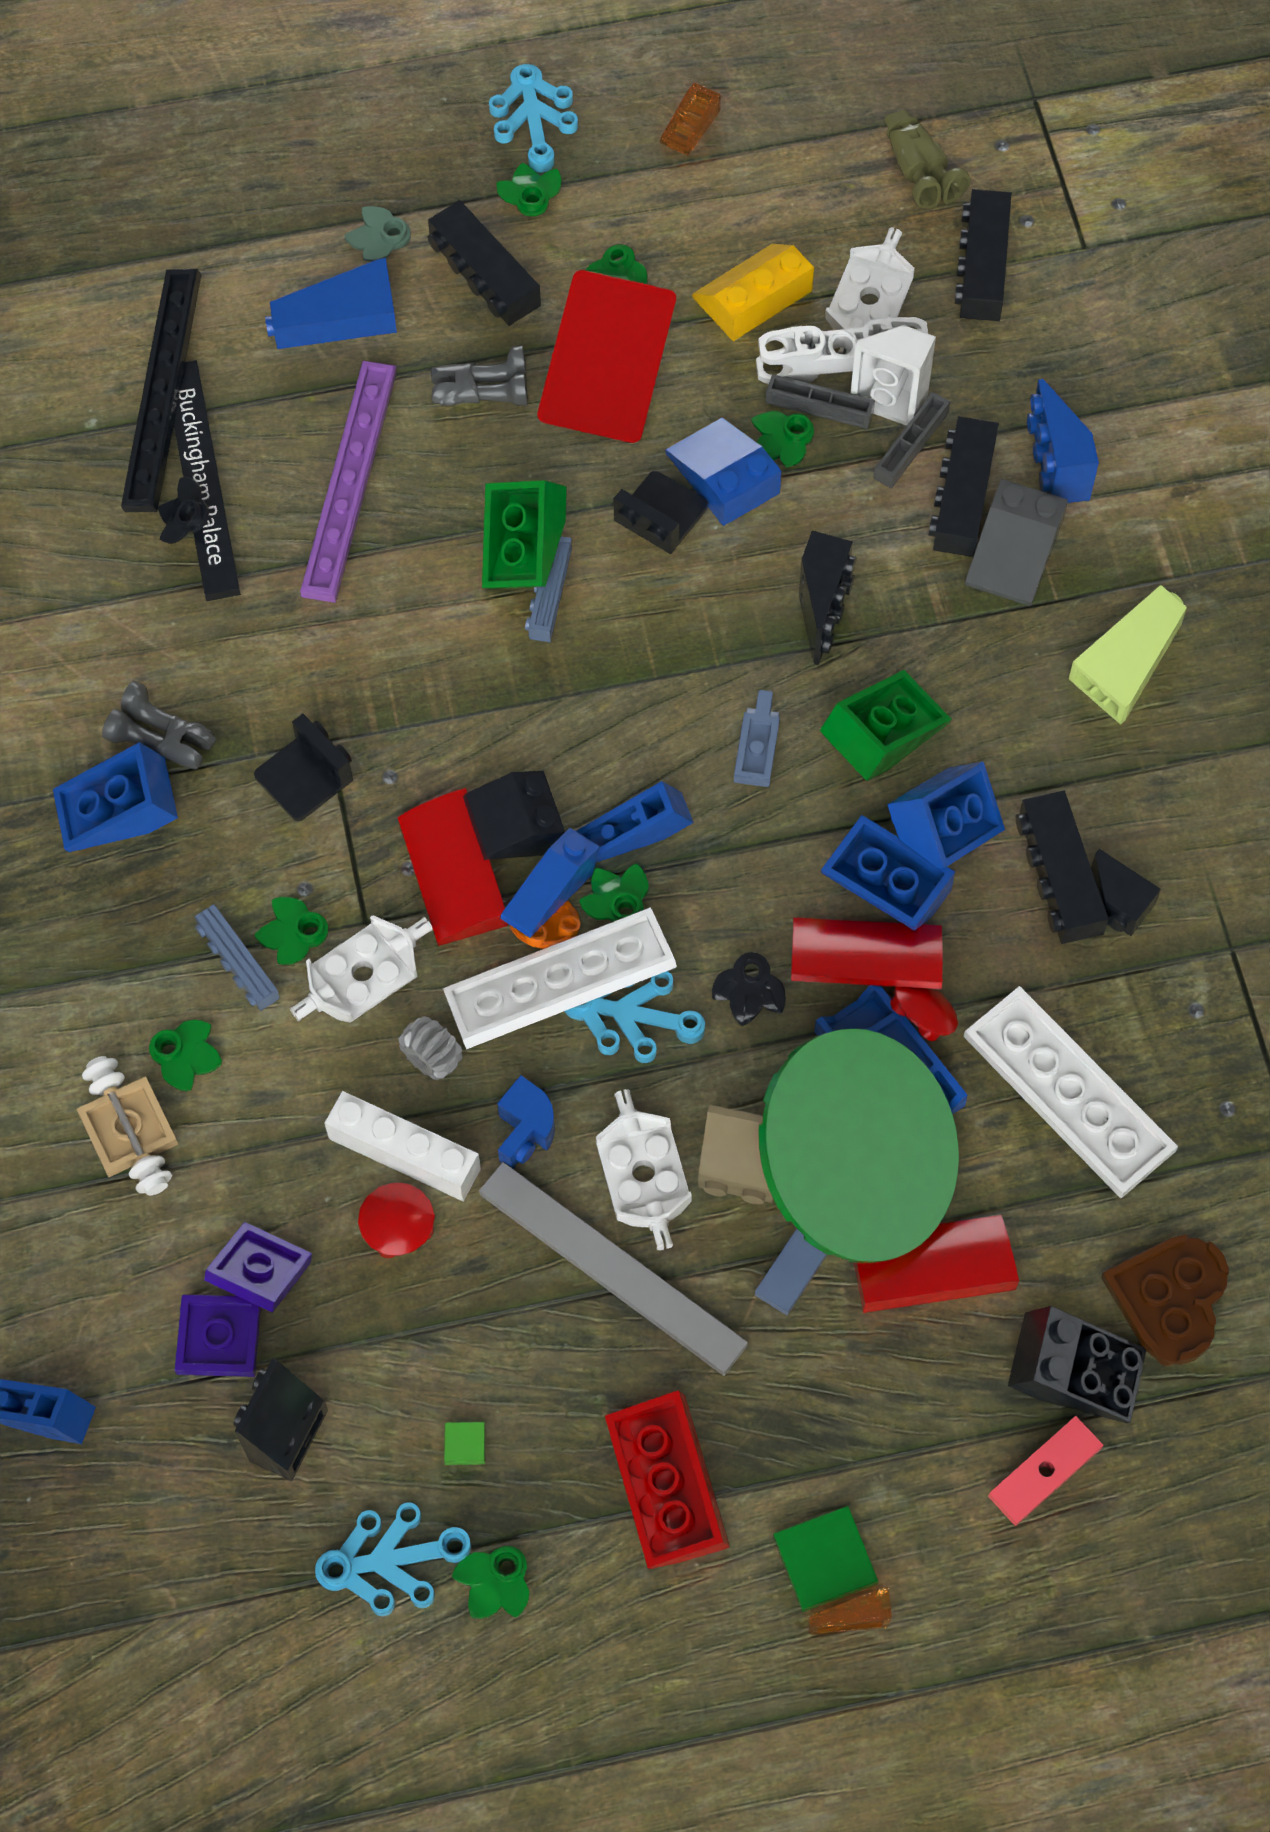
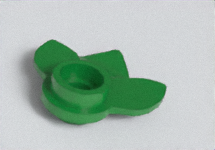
M521 163L514 172L512 181L496 182L497 193L503 201L516 205L518 211L523 215L539 216L547 210L549 200L559 193L561 189V175L558 169H552L540 176L527 164Z
M617 244L608 248L601 259L591 263L586 271L638 283H648V274L645 266L637 262L633 250L623 244Z
M769 411L756 415L751 420L754 427L762 434L757 443L764 448L772 460L780 458L783 466L788 468L800 463L805 457L806 445L814 437V426L808 417L802 414L786 416L779 411ZM800 431L801 434H794L792 432Z
M638 864L629 867L622 878L610 871L595 868L591 880L593 894L584 896L579 900L583 911L596 920H610L614 922L644 910L642 900L649 890L646 874ZM622 908H630L632 913L622 915L619 911Z
M278 897L272 899V908L277 919L266 924L255 933V938L264 947L278 950V964L290 965L304 959L310 948L321 945L328 937L329 927L326 919L318 913L309 912L302 900ZM310 927L317 929L316 933L312 935L304 934L305 930Z
M201 1020L184 1021L175 1030H162L151 1039L149 1044L151 1058L155 1063L161 1065L163 1079L170 1086L181 1091H191L195 1075L211 1073L222 1065V1060L217 1050L205 1042L211 1032V1024ZM167 1045L175 1046L172 1053L164 1054L162 1052L163 1048Z
M501 1546L491 1554L474 1552L460 1561L452 1573V1578L455 1581L471 1587L468 1609L473 1619L490 1617L502 1607L509 1615L517 1618L524 1611L529 1601V1588L524 1580L527 1572V1561L524 1554L516 1547ZM504 1561H511L515 1565L514 1570L509 1574H504L500 1571V1565Z

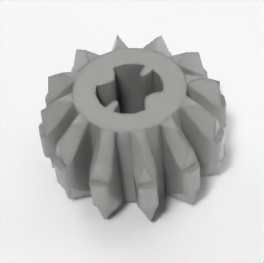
M426 1016L417 1018L413 1023L411 1022L403 1030L404 1033L398 1038L400 1050L406 1055V1059L414 1065V1068H418L425 1076H430L434 1080L443 1079L447 1074H451L463 1058L462 1048L456 1042V1038L447 1031V1028H443L438 1021L431 1020Z

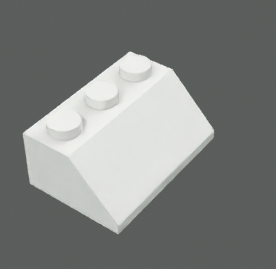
M902 325L858 340L855 345L851 394L875 400L873 414L907 426L928 397L936 337L924 330Z

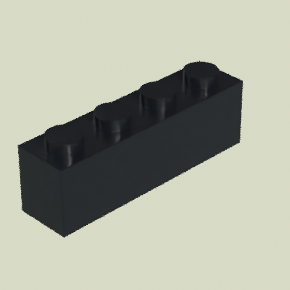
M972 189L970 202H963L961 222L968 223L967 229H961L959 249L965 250V256H959L957 276L963 277V284H956L954 303L961 304L960 318L1000 322L1004 298L1012 192Z
M461 200L428 219L429 235L427 238L435 252H441L447 258L449 266L456 274H462L467 280L469 288L476 296L481 295L484 298L489 310L495 317H501L510 326L541 306L540 285Z
M958 416L956 429L948 430L945 449L951 450L950 458L943 457L940 478H945L946 481L944 487H937L934 507H939L940 512L939 516L932 515L928 536L935 537L934 551L974 557L999 426L997 422Z
M1065 790L1023 799L1020 813L1016 815V825L1020 836L1025 835L1029 845L1026 847L1028 863L1031 868L1036 867L1039 879H1037V889L1041 900H1047L1050 909L1047 916L1051 931L1058 933L1061 944L1104 935L1109 919Z

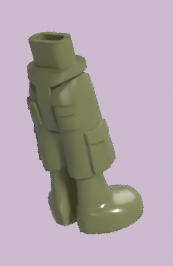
M906 110L891 113L885 117L884 122L888 127L886 134L890 139L892 151L896 156L897 164L905 179L915 184L912 189V197L919 207L924 209L935 208L940 201V197L945 204H949L966 192L971 183L968 172L962 168H953L949 171L945 169L949 162L946 154L941 149V146L930 137L916 117L910 116Z

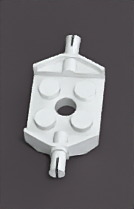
M889 228L885 241L881 245L851 248L850 259L830 307H827L825 310V318L833 330L861 328L874 319L898 317L914 278L915 269L896 251V246L902 236V232L899 229H896L894 234V228ZM865 294H874L879 300L875 304L867 305L861 301V298ZM841 347L838 351V354L843 355L849 353L847 349Z
M371 916L370 925L314 963H311L310 959L306 960L310 993L307 994L308 997L291 1007L290 1011L297 1021H300L317 1009L318 1012L324 1011L337 1020L351 1023L417 977L413 948L416 947V940L433 930L430 922H427V919L423 917L408 929H402L381 918ZM360 967H368L373 970V975L366 981L354 979L353 974Z
M629 1089L623 1090L625 1104L620 1090L614 1094L620 1111L619 1117L596 1136V1145L617 1221L630 1226L649 1227L650 1231L653 1230L657 1250H664L661 1236L663 1235L666 1249H669L673 1246V1242L668 1230V1222L680 1215L692 1202V1195L688 1190L671 1130V1121L667 1117L635 1110ZM642 1165L649 1166L655 1173L653 1178L647 1182L636 1180L633 1172L637 1167Z

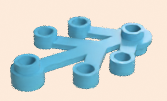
M522 64L512 70L510 74V87L502 95H495L489 100L491 115L501 118L508 114L509 106L520 95H523L524 102L507 121L502 120L494 125V137L499 143L510 142L516 130L527 119L532 147L528 151L529 167L535 172L543 173L551 170L554 166V151L551 146L545 143L541 118L559 127L562 133L573 134L578 129V117L570 111L560 113L537 100L536 92L553 100L556 107L565 109L573 103V92L567 86L556 88L542 80V73L538 67L531 64ZM560 96H567V98H564V99H561V98H559V97H560ZM496 105H503V107H500V108H497V107H495V106H496ZM567 121L572 122L571 124H564ZM503 130L508 131L507 133H500Z
M668 971L651 977V982L618 1001L603 999L609 995L607 994L586 1002L584 1005H579L565 1011L574 1020H584L597 1040L599 1051L604 1055H613L619 1050L620 1038L615 1031L605 1027L598 1014L613 1017L634 1048L635 1058L641 1063H649L655 1059L656 1044L651 1038L643 1035L635 1022L675 1030L678 1039L687 1044L697 1043L705 1034V1020L696 1011H685L677 1015L640 1007L656 996L667 995L672 991L673 977ZM663 978L669 983L665 987H659L655 982ZM686 1020H694L697 1025L694 1028H686L683 1023ZM606 1038H612L615 1044L611 1047H606L602 1044V1041ZM642 1046H649L652 1051L647 1055H643L638 1049Z
M407 1502L399 1506L396 1512V1519L373 1552L369 1555L355 1557L367 1537L376 1536L382 1528L379 1515L372 1510H367L358 1516L357 1526L340 1550H329L320 1556L315 1566V1574L318 1582L325 1589L331 1591H339L344 1588L349 1589L368 1602L372 1611L378 1616H387L394 1610L395 1600L393 1595L386 1589H375L358 1574L374 1571L408 1594L416 1607L427 1608L435 1599V1593L431 1584L426 1581L416 1580L398 1568V1566L444 1558L451 1563H458L470 1554V1538L463 1529L451 1527L441 1533L438 1541L395 1549L409 1529L416 1528L421 1521V1513L418 1506ZM413 1510L416 1512V1517L411 1522H405L401 1519L403 1512ZM366 1518H374L377 1522L373 1529L365 1530L362 1528V1523ZM452 1541H459L463 1544L460 1552L454 1554L448 1551V1545ZM333 1565H341L343 1567V1573L339 1577L334 1578L329 1575V1569ZM420 1588H426L430 1591V1595L425 1601H418L415 1598V1593ZM380 1596H386L390 1599V1603L385 1609H378L375 1606V1601Z

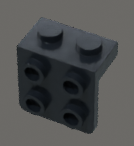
M658 471L650 472L632 495L621 489L613 498L614 521L669 554L673 553L708 508V502L705 498Z
M303 713L292 721L296 739L263 763L254 772L256 781L295 821L304 820L353 781L350 767L352 759L349 753L340 744L334 746L328 739L329 735L325 728L316 720L312 723Z

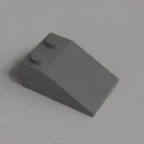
M1001 479L989 509L965 580V585L1032 606L1063 524L1068 499Z

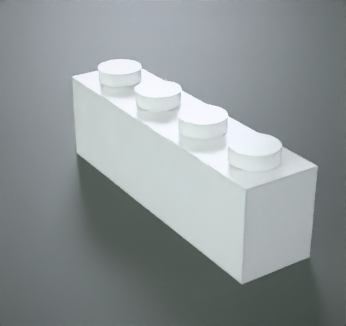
M342 1091L324 1123L330 1140L463 1202L481 1170L478 1153Z

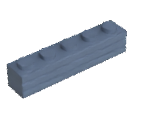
M561 536L546 587H534L536 598H532L530 603L532 615L527 617L525 630L529 631V639L551 643L572 552V538Z
M213 904L195 916L197 922L195 929L202 938L206 936L209 941L207 945L214 955L218 953L222 958L220 963L226 972L231 971L234 977L232 979L239 989L244 988L247 992L245 997L252 1007L256 1005L262 1011L280 999L276 987L217 907Z

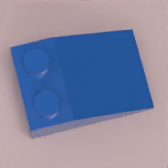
M724 418L718 419L666 449L667 456L697 494L707 500L708 508L723 526L780 494L782 472L761 445Z
M140 742L53 789L64 849L67 852L149 834L178 818L165 757Z

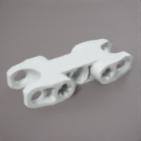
M889 317L871 320L865 327L821 331L815 326H798L767 332L758 339L760 356L756 358L758 380L766 384L770 382L772 375L764 371L763 366L765 363L769 365H782V371L776 374L778 376L806 383L814 381L820 374L853 371L855 345L858 340L902 325L915 327L928 333L927 322L916 317ZM773 340L780 341L784 345L783 348L773 351H767L765 346ZM839 347L845 348L849 353L844 355L838 354L834 349Z

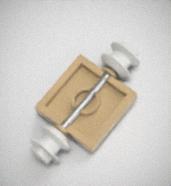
M106 1056L97 1057L86 1065L82 1077L86 1081H93L89 1087L90 1094L102 1095V1097L76 1110L108 1177L132 1167L129 1171L130 1178L140 1179L136 1186V1191L138 1193H146L149 1196L156 1195L167 1188V1182L171 1179L172 1174L170 1171H161L160 1168L164 1165L165 1159L155 1155L179 1144L146 1076L119 1088L125 1076L121 1072H114L118 1066L117 1060L107 1058Z

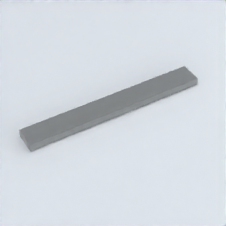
M504 1162L479 1190L480 1196L723 1376L726 1375L747 1348L748 1342Z

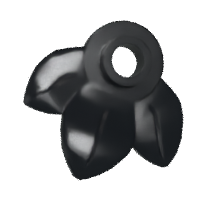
M181 477L178 482V498L158 507L159 514L166 524L159 540L165 543L174 544L179 542L188 533H195L201 530L208 521L209 507L202 500L200 485L193 479Z
M749 952L741 955L736 960L732 969L723 971L716 977L712 987V999L718 1001L730 1000L732 1015L741 1026H745L755 1019L762 1007L781 1014L785 1007L786 996L783 983L770 974V965L767 959L758 953ZM749 964L756 965L759 969L758 975L755 977L747 976L745 974V967Z

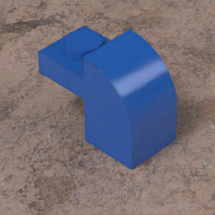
M520 1075L497 1103L499 1117L515 1128L498 1149L500 1163L504 1162L512 1169L519 1162L524 1164L531 1157L536 1147L534 1143L547 1151L553 1142L555 1134L554 1113L549 1098L540 1088Z

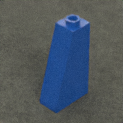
M386 258L377 259L270 302L271 316H265L268 337L275 336L277 349L397 333Z

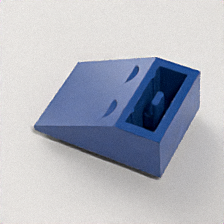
M1039 379L1036 393L1031 394L1030 397L1032 413L1027 414L1028 433L1034 434L1035 442L1033 443L1034 461L1041 465L1042 471L1039 472L1040 490L1068 499L1067 503L1090 501L1099 464L1093 434L1046 381Z

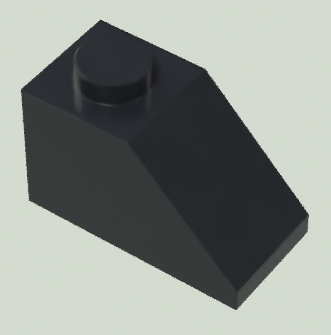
M1099 849L1095 853L1091 869L1109 919L1107 924L1116 931H1124L1132 936L1156 905L1161 889Z

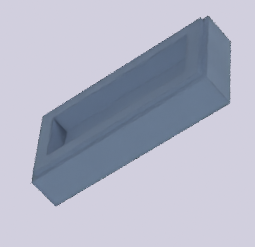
M796 1229L755 1290V1296L788 1316L827 1257V1254L805 1241L804 1235Z

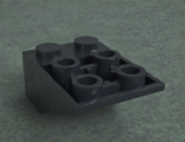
M812 530L801 561L799 599L813 663L819 665L823 653H830L835 635L832 633L835 624L839 625L845 607V604L842 603L845 595H850L855 578L853 571L857 557L852 556L853 541Z
M1053 1306L1032 1310L1024 1314L1008 1386L1041 1401L1123 1423H1131L1146 1349Z
M272 1359L267 1369L261 1368L252 1387L255 1393L248 1405L243 1404L240 1407L233 1425L236 1427L235 1433L251 1463L293 1481L328 1409L325 1401L281 1363Z

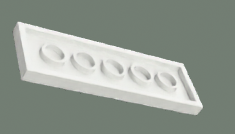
M650 907L447 986L443 990L466 1049H469L676 968L677 965Z
M1020 986L965 1030L964 1038L1120 1198L1124 1197L1176 1152L1178 1146Z

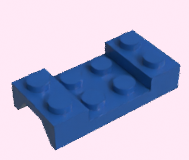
M869 985L855 1002L834 1016H821L815 1021L814 1032L817 1036L841 1029H865L893 1038L911 1050L931 1071L945 1094L952 1115L965 1107L968 1097L966 1092L908 1019L897 1014L890 1005L891 998L881 986Z

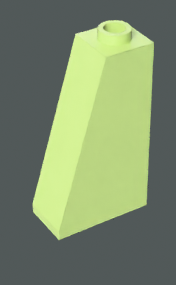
M1160 585L1072 663L1069 680L1120 725L1128 717L1182 625L1187 607L1183 604L1181 598Z

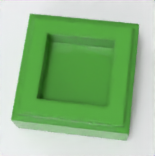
M485 1422L445 1423V1465L485 1464Z

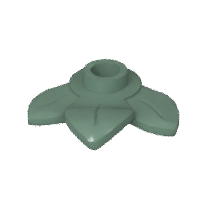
M375 206L362 207V217L365 225L344 235L345 240L351 247L360 251L363 250L364 261L387 258L393 250L406 246L411 238L410 228L402 219L393 217L391 212L385 208Z

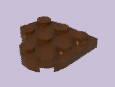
M1189 1235L1170 1238L1103 1272L1101 1276L1141 1345L1164 1366L1182 1365L1195 1361L1208 1350L1214 1338V1327L1216 1324L1212 1306L1220 1300L1227 1287L1229 1267L1224 1254L1214 1243L1210 1241L1206 1243L1199 1238H1188Z

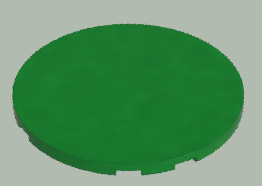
M841 1029L821 1034L798 1046L788 1055V1059L778 1073H774L763 1099V1103H765L763 1121L758 1129L761 1165L769 1191L786 1221H791L804 1235L805 1241L827 1255H834L854 1263H872L894 1259L909 1253L930 1237L938 1227L951 1203L957 1181L959 1164L957 1131L949 1103L941 1086L927 1066L911 1050L893 1038L878 1032L865 1029Z

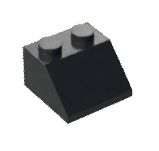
M544 770L511 772L466 793L463 797L484 860L544 856L547 850L565 833Z

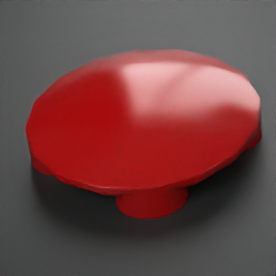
M895 987V996L890 1001L892 1009L897 1014L906 1016L912 1023L918 1026L919 1033L925 1039L936 1041L940 1035L947 1036L955 1032L958 1026L957 1014L951 1003L940 991L931 988Z
M390 1183L378 1187L366 1197L359 1210L358 1225L362 1238L372 1249L378 1251L380 1256L384 1258H393L414 1252L432 1237L435 1215L431 1201L420 1189L410 1184Z

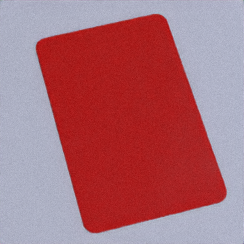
M586 270L576 271L570 285L537 412L539 421L628 443L638 442L642 437L676 303V294L672 290Z

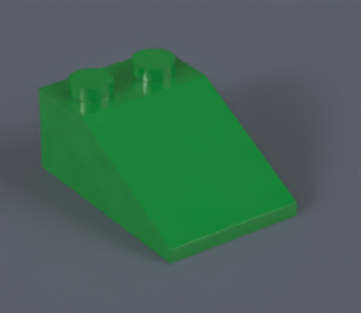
M546 480L485 483L482 588L546 587L566 522L567 486Z
M902 670L838 702L819 731L866 781H869L890 770L948 725L952 719L905 670Z

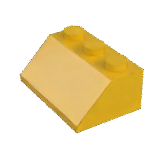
M770 244L694 292L692 297L732 341H735L811 293L813 289L814 266L794 245Z

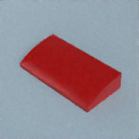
M466 788L429 800L398 817L402 835L438 946L508 926V923L500 919L505 906L490 860H484L463 799L467 793Z
M793 917L791 981L942 989V925L923 924L916 930H912L903 923Z
M1002 1215L942 1223L938 1225L930 1237L909 1253L886 1261L854 1263L863 1313L1013 1291L1017 1289L1019 1283L1017 1268Z
M677 1390L605 1415L647 1568L654 1569L730 1548L686 1396Z

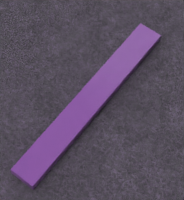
M368 361L362 362L300 590L301 597L336 603L397 373L396 366Z

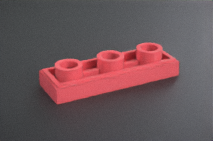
M1075 1416L989 1493L988 1497L1017 1526L1097 1454L1104 1445ZM1039 1468H1048L1051 1471L1052 1476H1042L1039 1472Z

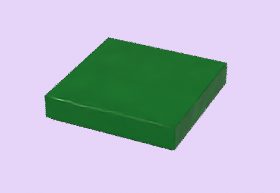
M848 1506L773 1534V1539L802 1613L878 1584L877 1576Z

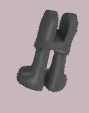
M523 345L511 347L507 359L503 363L476 365V362L442 365L431 369V380L435 384L432 388V402L435 404L452 406L462 403H480V400L510 402L517 406L528 405ZM476 382H506L490 385L476 384Z
M134 680L130 682L123 693L121 711L118 709L112 710L102 730V737L110 742H131L134 744L140 742L163 757L181 766L195 770L199 768L203 758L196 750L182 744L183 740L204 750L211 749L216 742L212 731L201 723L188 722L177 715H170L153 706L149 702L147 688L142 683ZM132 719L166 731L165 737L136 724Z

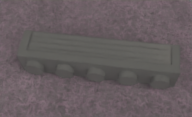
M772 374L766 390L767 404L865 429L869 428L874 413L875 400L774 374Z
M931 392L912 420L875 466V480L889 488L895 485L949 413L950 401Z

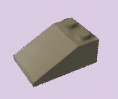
M709 1105L698 1173L699 1188H704L706 1193L722 1197L726 1196V1194L741 1196L742 1200L751 1204L773 1203L774 1199L764 1177L759 1152L758 1129L759 1125L762 1124L763 1116Z

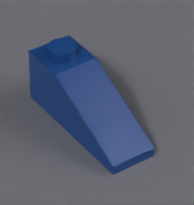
M661 781L576 830V832L600 846L596 859L597 863L665 840L694 822L682 792Z
M569 828L547 850L501 913L500 919L531 938L593 875L600 846Z
M0 1379V1424L54 1440L77 1444L83 1443L96 1409L94 1405L68 1389Z

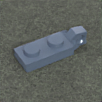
M759 690L756 709L747 708V712H744L734 772V783L762 787L770 786L780 723L779 712L771 711L773 692Z

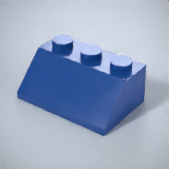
M984 762L949 767L887 804L898 838L938 869L949 866L1005 830Z
M863 815L860 816L821 869L823 875L912 930H916L933 917L951 892L955 871L948 867L938 869L902 842L896 835Z

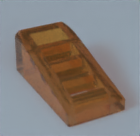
M693 83L662 134L660 143L689 156L720 112L721 96L708 88ZM691 111L701 115V117L691 113ZM683 122L694 126V128L683 124ZM676 131L688 136V140L676 135Z
M888 1587L877 1589L810 1616L808 1632L811 1635L888 1628L892 1619Z

